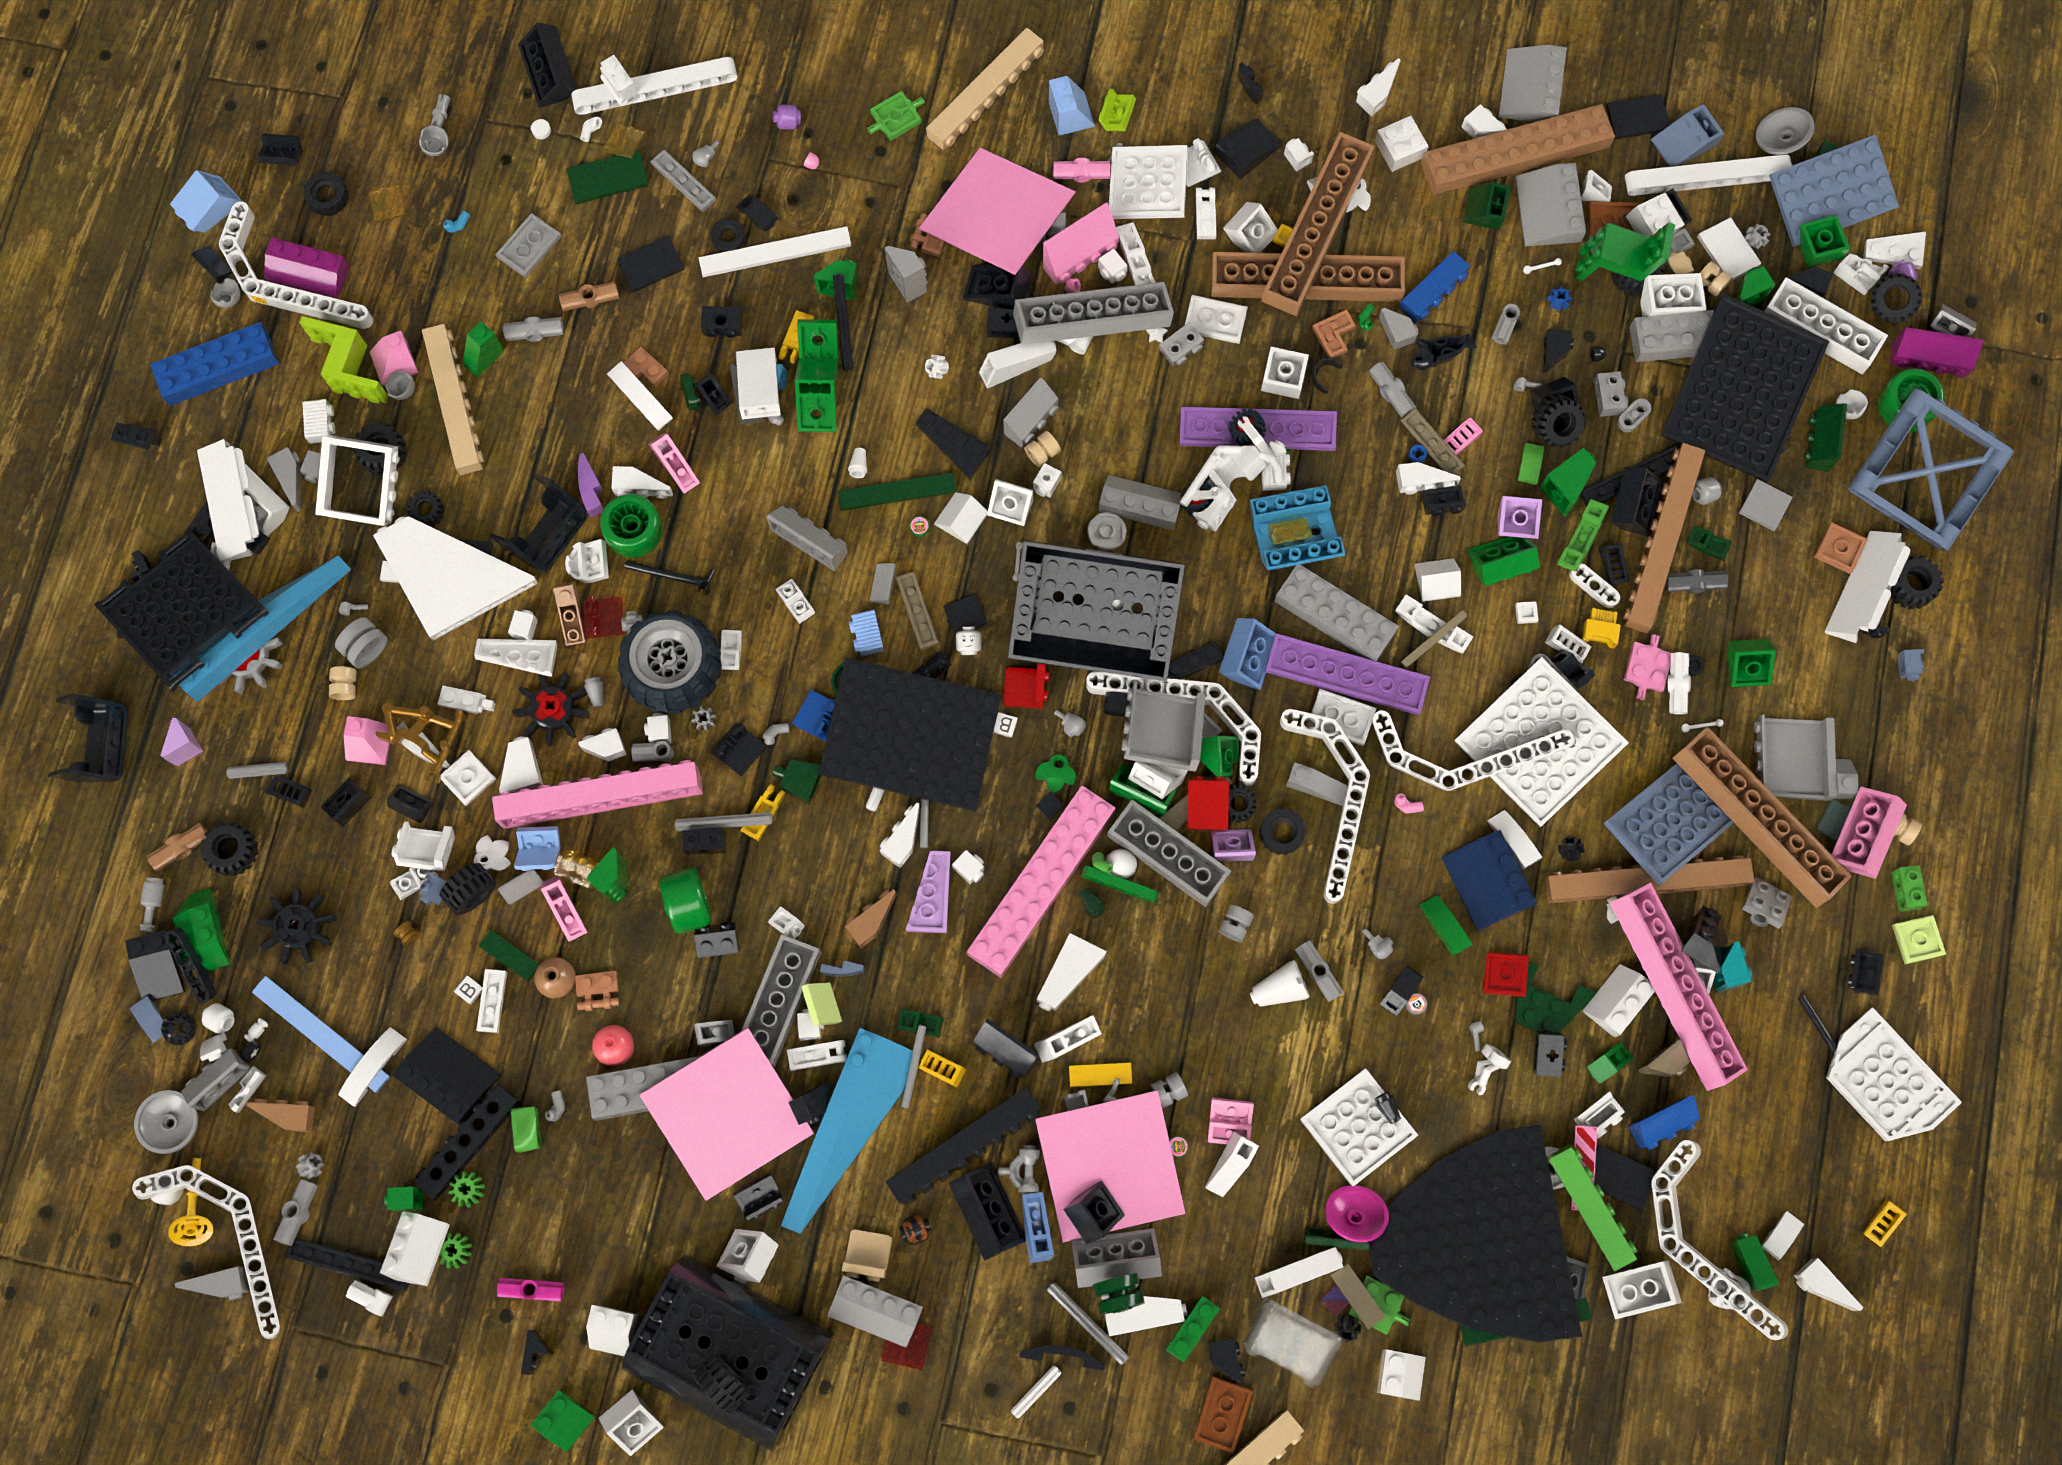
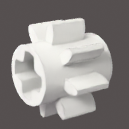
M931 355V359H928L925 363V370L929 373V377L942 379V374H947L949 370V364L945 360V356Z

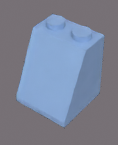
M1068 76L1049 80V105L1058 135L1095 127L1085 92Z
M196 170L170 205L175 209V214L184 219L186 226L190 230L205 233L229 215L232 206L236 202L243 201L220 176Z

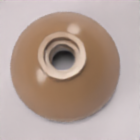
M558 957L549 958L541 962L537 967L534 975L535 986L542 995L548 998H561L567 995L574 987L576 973L573 966L567 960ZM555 972L556 977L550 980L549 974Z

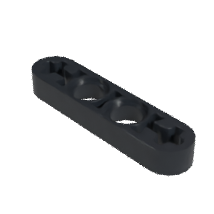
M176 927L166 932V943L195 998L202 1003L213 999L216 995L215 988L185 931L182 928ZM183 951L187 953L188 960L183 957ZM192 970L197 972L198 979L193 976Z

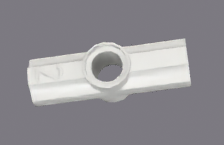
M1671 653V670L1668 676L1670 714H1688V692L1691 689V677L1689 675L1690 658L1688 653Z

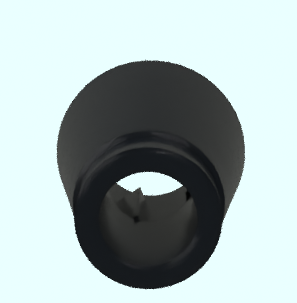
M1389 1091L1374 1098L1375 1106L1390 1124L1396 1123L1401 1119L1394 1096Z

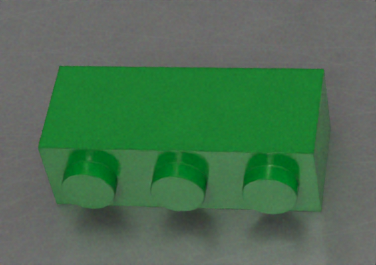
M1201 1296L1165 1350L1181 1362H1184L1220 1308L1204 1296Z

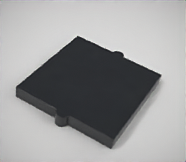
M976 594L943 606L948 617L947 623L951 625L955 636L957 632L963 631V627L978 628L987 624L983 614V607L980 606Z

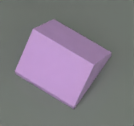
M1502 496L1497 515L1498 535L1538 539L1542 499Z
M172 717L160 756L173 765L179 766L200 754L203 750L191 729L177 718Z
M1251 829L1211 831L1212 857L1218 862L1254 860L1256 850Z

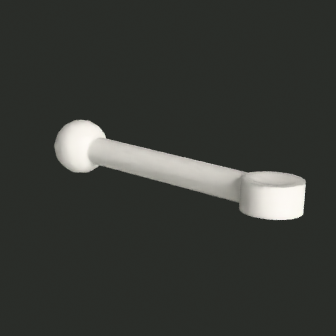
M1556 258L1555 261L1533 267L1525 266L1523 272L1529 274L1532 270L1551 265L1559 266L1562 264V260Z
M1717 719L1715 722L1690 726L1684 724L1681 730L1688 732L1690 729L1715 725L1721 727L1723 720Z

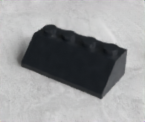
M537 22L518 43L538 107L542 108L567 100L572 92L577 90L556 26Z
M992 1164L966 1173L949 1183L984 1261L1026 1242L1025 1233Z

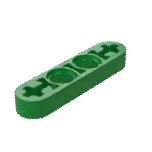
M1084 866L1081 877L1150 903H1156L1159 894L1153 889L1090 866Z

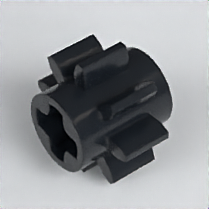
M1574 836L1564 838L1562 845H1558L1559 854H1561L1562 859L1570 862L1579 860L1581 858L1580 853L1585 852L1581 839L1577 840Z
M1346 1314L1338 1317V1322L1334 1324V1331L1338 1332V1338L1349 1342L1357 1339V1334L1361 1333V1325L1358 1324V1318Z

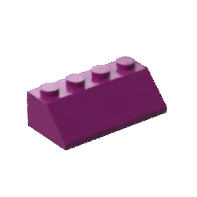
M271 237L265 253L264 280L337 299L350 266L344 256Z
M1905 327L1892 342L1890 364L1901 368L1912 367L1935 371L1938 374L1949 373L1954 374L1956 377H1965L1975 368L1983 340Z

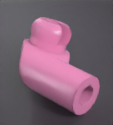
M1404 794L1396 795L1395 805L1404 813L1424 811L1422 801L1411 803Z

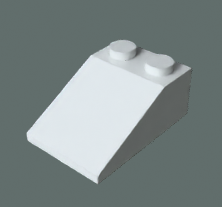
M1669 1261L1602 1277L1615 1319L1682 1303Z

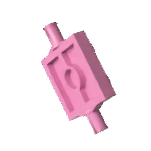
M1651 635L1649 645L1638 642L1632 644L1624 680L1639 687L1636 696L1639 700L1645 699L1647 689L1662 692L1665 688L1671 664V653L1657 647L1660 638L1658 635Z

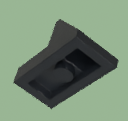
M536 1330L527 1331L521 1374L534 1375V1371H537L539 1365V1358L536 1357L537 1353L553 1355V1352Z

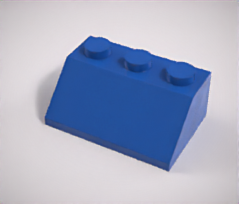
M1691 1095L1628 1126L1639 1148L1647 1147L1648 1150H1651L1660 1145L1658 1143L1659 1140L1665 1138L1668 1141L1678 1136L1677 1131L1683 1129L1685 1132L1696 1126L1694 1122L1700 1120L1695 1097Z

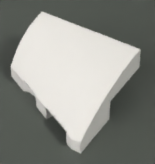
M1849 254L1839 264L1834 274L1865 296L1888 270L1889 266L1884 264L1882 267L1873 265L1872 260L1862 259L1857 255Z
M254 1066L239 1082L242 1089L228 1104L231 1110L236 1113L242 1110L246 1102L265 1079L266 1074Z

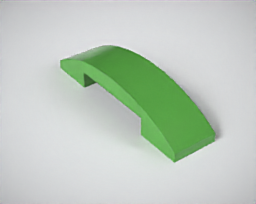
M1590 499L1582 515V520L1568 547L1563 551L1557 565L1575 572L1578 570L1601 528L1609 509L1608 505Z

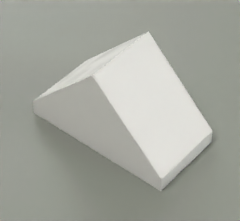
M1589 170L1582 183L1581 200L1588 202H1610L1612 186L1594 171Z

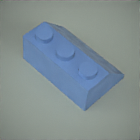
M1237 618L1219 673L1231 681L1261 690L1276 633L1256 619Z

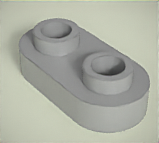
M1645 399L1635 400L1618 418L1617 425L1619 429L1623 432L1633 431L1650 414L1651 404ZM1640 408L1643 412L1640 413L1637 409ZM1624 421H1628L1630 425H1625Z

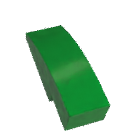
M1438 895L1419 905L1438 938L1444 942L1452 957L1472 946L1468 936Z

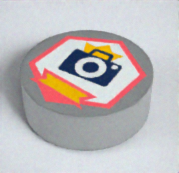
M1418 993L1413 994L1406 1004V1009L1413 1015H1419L1427 1008L1426 998Z

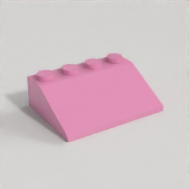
M1107 202L1043 243V269L1056 285L1061 282L1065 283L1073 274L1082 272L1087 265L1092 262L1096 263L1104 254L1118 247L1119 236Z

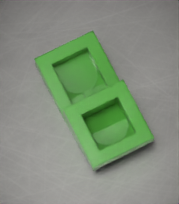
M1525 442L1518 481L1537 485L1544 446Z

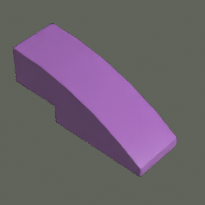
M581 453L578 462L579 490L590 518L604 510L597 497L603 490L584 453Z

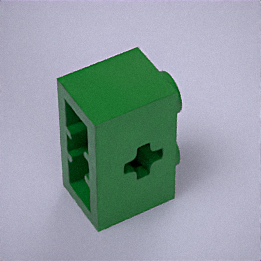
M417 1187L387 1188L384 1203L387 1206V1210L421 1211L424 1210V1192Z

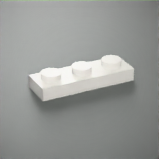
M485 969L476 1029L478 1032L499 1033L507 978L506 971Z

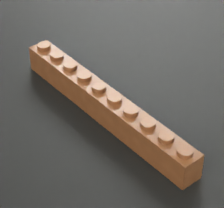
M1682 443L1673 452L1672 459L1674 460V465H1670L1666 477H1669L1668 483L1664 484L1661 494L1664 496L1656 507L1658 516L1657 519L1654 518L1650 529L1653 532L1651 536H1648L1645 543L1647 552L1641 557L1639 565L1642 568L1640 572H1637L1634 579L1636 588L1630 593L1628 601H1631L1629 608H1626L1623 619H1626L1624 624L1626 627L1648 633L1652 628L1705 454L1704 449Z
M1743 856L1731 857V860H1724L1723 857L1713 858L1711 862H1703V859L1692 860L1691 863L1685 864L1660 886L1656 884L1641 865L1630 866L1631 869H1623L1622 866L1610 868V871L1595 868L1587 873H1583L1582 870L1570 871V874L1562 875V872H1553L1544 880L1548 904L1606 899L1613 896L1617 898L1650 882L1657 894L1749 886L1755 882L1751 858L1744 859Z

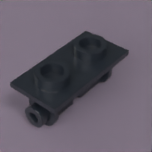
M940 651L939 653L936 652L926 661L929 665L928 668L922 664L912 673L936 679L952 664L946 653Z

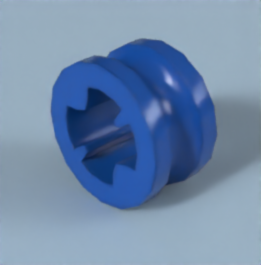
M1415 445L1411 448L1408 458L1412 463H1423L1427 456V450L1422 445ZM1419 451L1420 455L1422 454L1423 456L1416 458L1413 454Z

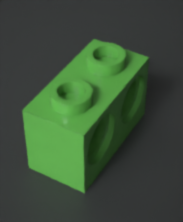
M1920 865L1899 867L1891 872L1899 912L1920 910L1928 906Z

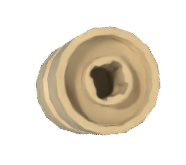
M1710 261L1700 273L1703 287L1707 286V291L1714 297H1717L1729 284L1732 277L1725 271L1720 272V267L1713 261ZM1714 274L1716 277L1711 282L1709 278Z
M1045 431L1037 437V442H1030L1024 447V450L1029 459L1037 467H1041L1046 463L1048 457H1054L1061 451V448L1055 438L1048 431Z
M344 666L330 668L329 680L332 684L329 685V697L336 700L354 699L356 686L353 685V682L356 681V669Z
M1903 813L1894 836H1897L1898 841L1909 846L1919 834L1922 823L1913 818L1907 819V815Z

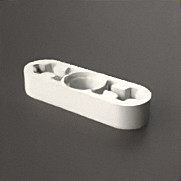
M1581 564L1576 572L1570 570L1569 576L1571 580L1606 608H1613L1620 600L1619 592L1585 564ZM1582 570V575L1576 576L1577 571ZM1588 576H1590V578L1587 580V582L1584 583V580H1585ZM1590 582H1598L1600 589L1592 590L1589 586ZM1606 589L1605 592L1600 596L1599 594L1602 592V590ZM1612 595L1614 598L1608 602L1606 600L1607 596Z

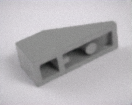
M287 447L271 455L267 460L291 505L297 512L302 511V473L300 472L301 467L299 465L301 459L296 451L292 453Z
M1294 763L1286 787L1341 806L1344 804L1347 785L1298 763Z
M234 1267L175 1283L176 1288L229 1298V1301L240 1299L242 1294L249 1292L245 1267Z

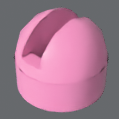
M810 152L804 162V166L809 169H816L819 165V158Z
M1069 279L1065 282L1067 286L1064 288L1067 293L1080 292L1081 285L1079 279Z

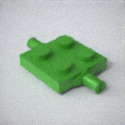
M900 91L871 108L870 113L876 120V123L867 127L869 134L872 135L874 132L881 130L892 141L921 124L922 119L916 112V108L925 104L924 99L920 96L918 99L911 101Z
M1365 1276L1362 1284L1386 1317L1372 1328L1387 1335L1395 1321L1408 1326L1411 1318L1400 1313V1306L1404 1297L1379 1281ZM1351 1306V1309L1348 1314L1354 1316L1355 1318H1358V1320L1361 1321V1319Z

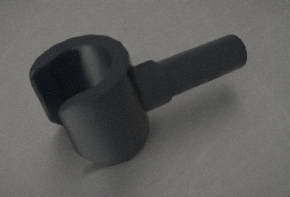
M712 568L705 580L698 582V593L702 589H705V595L710 593V581L716 572L715 569Z

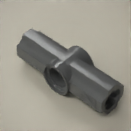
M1701 569L1690 570L1686 573L1668 574L1665 589L1667 592L1688 591L1692 594L1702 593L1706 590L1726 589L1728 587V574L1726 571L1704 572Z

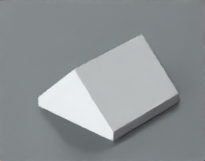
M996 479L987 515L1024 526L1033 502V490Z
M955 492L934 525L968 544L987 516L988 511L971 495Z
M1454 558L1415 564L1422 602L1461 596V570Z

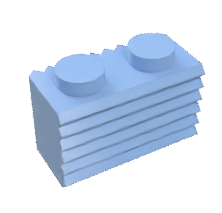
M870 610L851 615L852 621H849L851 633L855 632L857 638L853 640L855 651H860L861 656L883 652L884 649L875 611Z

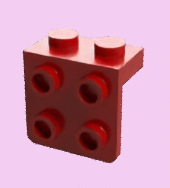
M1037 664V669L1013 667L1006 669L1003 701L1006 707L1043 709V702H1047L1048 690H1044L1045 682H1049V671L1045 670V664Z

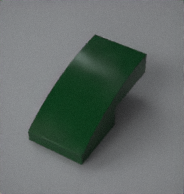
M1694 525L1687 544L1711 557L1725 561L1732 541L1714 536L1713 531Z
M901 1009L897 1030L917 1034L918 1025L926 1026L925 1036L940 1038L944 1018Z

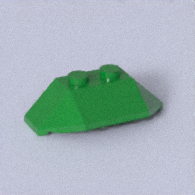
M212 888L190 894L173 917L175 928L179 927L185 931L205 969L213 971L229 966L230 960ZM183 951V957L188 959L187 953Z

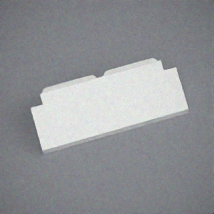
M223 439L197 450L219 561L221 563L252 556V552L247 548L246 543L254 542V538H257L259 535L253 500L250 496L245 495L244 492L249 488V481L243 452L239 448L230 446Z
M1869 532L1856 566L1850 574L1827 625L1826 634L1857 643L1859 629L1868 632L1869 629H1875L1878 626L1891 597V592L1887 589L1888 585H1896L1910 554V548L1906 546V542H1901V533Z

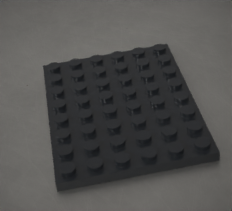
M1723 293L1718 300L1660 435L1681 445L1685 443L1704 449L1705 456L1766 483L1769 482L1829 344V340Z
M846 657L818 775L976 811L1001 694Z

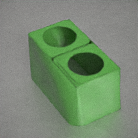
M538 1108L511 1109L515 1152L521 1153L542 1148Z

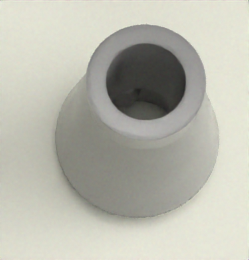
M601 677L586 679L584 687L592 702V706L599 707L605 705L604 681H601Z

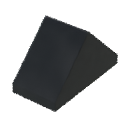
M711 372L695 383L698 394L716 415L732 404Z

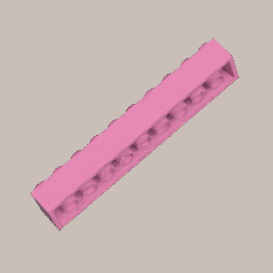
M684 760L680 761L678 765L662 764L659 765V768L655 769L644 767L640 768L638 772L622 771L619 772V775L615 776L604 774L600 775L598 779L582 778L578 780L579 782L575 783L564 781L558 783V786L552 787L550 785H541L535 790H530L529 788L520 789L518 793L501 792L498 793V796L492 797L495 821L503 829L701 795L703 790L700 771L695 762Z
M1084 786L1080 787L968 949L967 955L1002 978L1114 815V806Z
M1651 882L1610 902L1623 931L1626 933L1633 950L1642 964V968L1646 972L1653 989L1656 991L1706 1090L1709 1091L1724 1086L1746 1072L1748 1069L1689 955L1681 951L1683 944Z

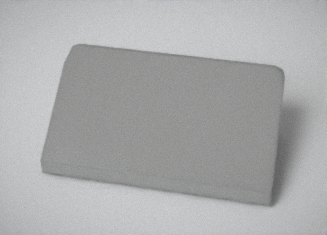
M884 563L876 565L870 602L889 605L896 564Z
M530 869L499 887L498 891L508 904H512L541 887L543 880L535 869Z

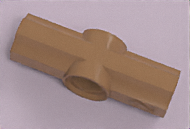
M615 281L596 286L587 284L583 285L579 290L559 294L563 312L581 307L594 308L598 303L619 299ZM589 294L593 295L591 298H585Z
M199 823L182 834H175L165 841V845L147 855V860L154 870L159 871L171 862L189 856L192 849L199 846L202 839H206L207 836L204 834L208 831Z

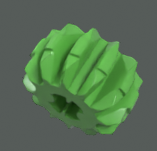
M464 1171L462 1172V1178L459 1175L454 1176L457 1181L456 1183H449L450 1186L454 1187V1190L448 1191V1194L454 1195L451 1201H458L459 1207H463L465 1204L470 1208L472 1201L475 1204L479 1203L477 1196L484 1197V1193L479 1191L484 1189L485 1185L479 1184L482 1178L476 1177L474 1172H471L468 1176V1173ZM465 1185L471 1187V1190L467 1191L468 1194L463 1192V1188H466Z
M458 1232L455 1236L452 1233H448L438 1256L442 1257L439 1264L443 1265L446 1263V1268L451 1269L453 1265L457 1269L460 1268V1262L467 1264L468 1261L465 1256L472 1255V1253L467 1252V1249H470L472 1244H465L468 1241V1237L464 1236L461 1238V1233ZM451 1247L457 1249L456 1254L450 1252Z

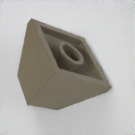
M1677 1040L1668 1044L1639 1068L1638 1071L1642 1074L1666 1077L1675 1074L1680 1076L1687 1070L1686 1065L1690 1060L1682 1042Z

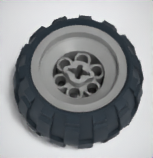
M669 610L667 613L662 614L658 611L648 614V618L641 622L638 620L630 627L631 632L623 638L619 648L621 652L617 660L618 672L629 695L637 703L657 713L664 711L669 714H679L683 712L682 710L688 708L693 710L702 704L701 701L706 696L710 697L716 688L715 683L721 675V652L716 638L702 621L691 615L685 616L680 611ZM678 651L684 652L683 655H678L677 653ZM670 657L672 658L671 661H670V660H667V661L665 662V658H667V659H669ZM679 664H685L683 669H678ZM656 665L660 666L658 671H654ZM667 672H673L671 677H666Z

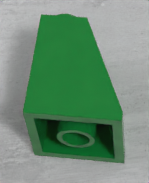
M1582 448L1550 472L1540 486L1542 492L1564 517L1573 508L1596 464L1593 454L1586 451L1585 448Z

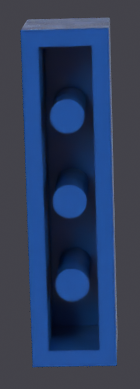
M1453 251L1401 301L1399 310L1415 324L1420 319L1423 321L1430 314L1429 310L1433 306L1437 308L1443 301L1442 298L1446 294L1449 296L1455 290V285L1458 282L1462 283L1469 276L1468 270L1470 265Z

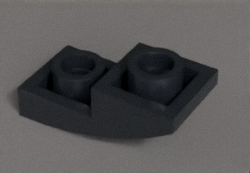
M1241 62L1238 70L1239 80L1247 95L1257 105L1262 100L1263 89L1258 83H1254L1255 73L1253 69Z

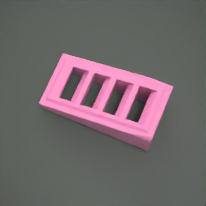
M1468 418L1444 441L1447 445L1451 442L1456 448L1455 451L1453 449L1452 451L1458 455L1479 438L1483 431L1472 418ZM1461 432L1468 437L1467 440L1462 436ZM1456 437L1462 443V445H1460L1454 438Z

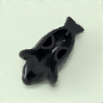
M1469 333L1461 337L1445 336L1431 341L1420 338L1416 341L1420 349L1411 359V365L1418 370H1427L1430 367H1436L1439 364L1451 361L1465 348H1476L1477 346Z

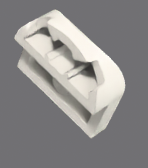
M599 539L585 544L578 542L573 545L574 549L570 555L566 556L565 561L568 574L585 583H593L609 578L605 540Z

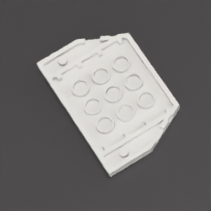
M1873 1007L1841 1034L1826 1078L1885 1142L1933 1130L1962 1103Z

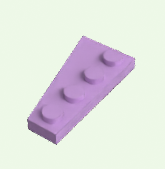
M930 851L906 932L947 933L951 852Z

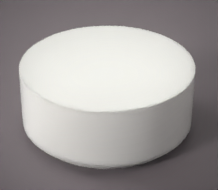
M539 119L531 125V131L537 139H545L551 133L550 125L546 120Z

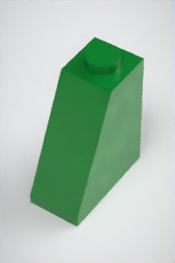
M482 321L467 333L463 365L476 377H479L504 353L495 333Z
M1749 1233L1736 1235L1737 1240L1730 1242L1741 1276L1750 1284L1751 1291H1760L1778 1286V1280L1757 1235L1749 1236Z

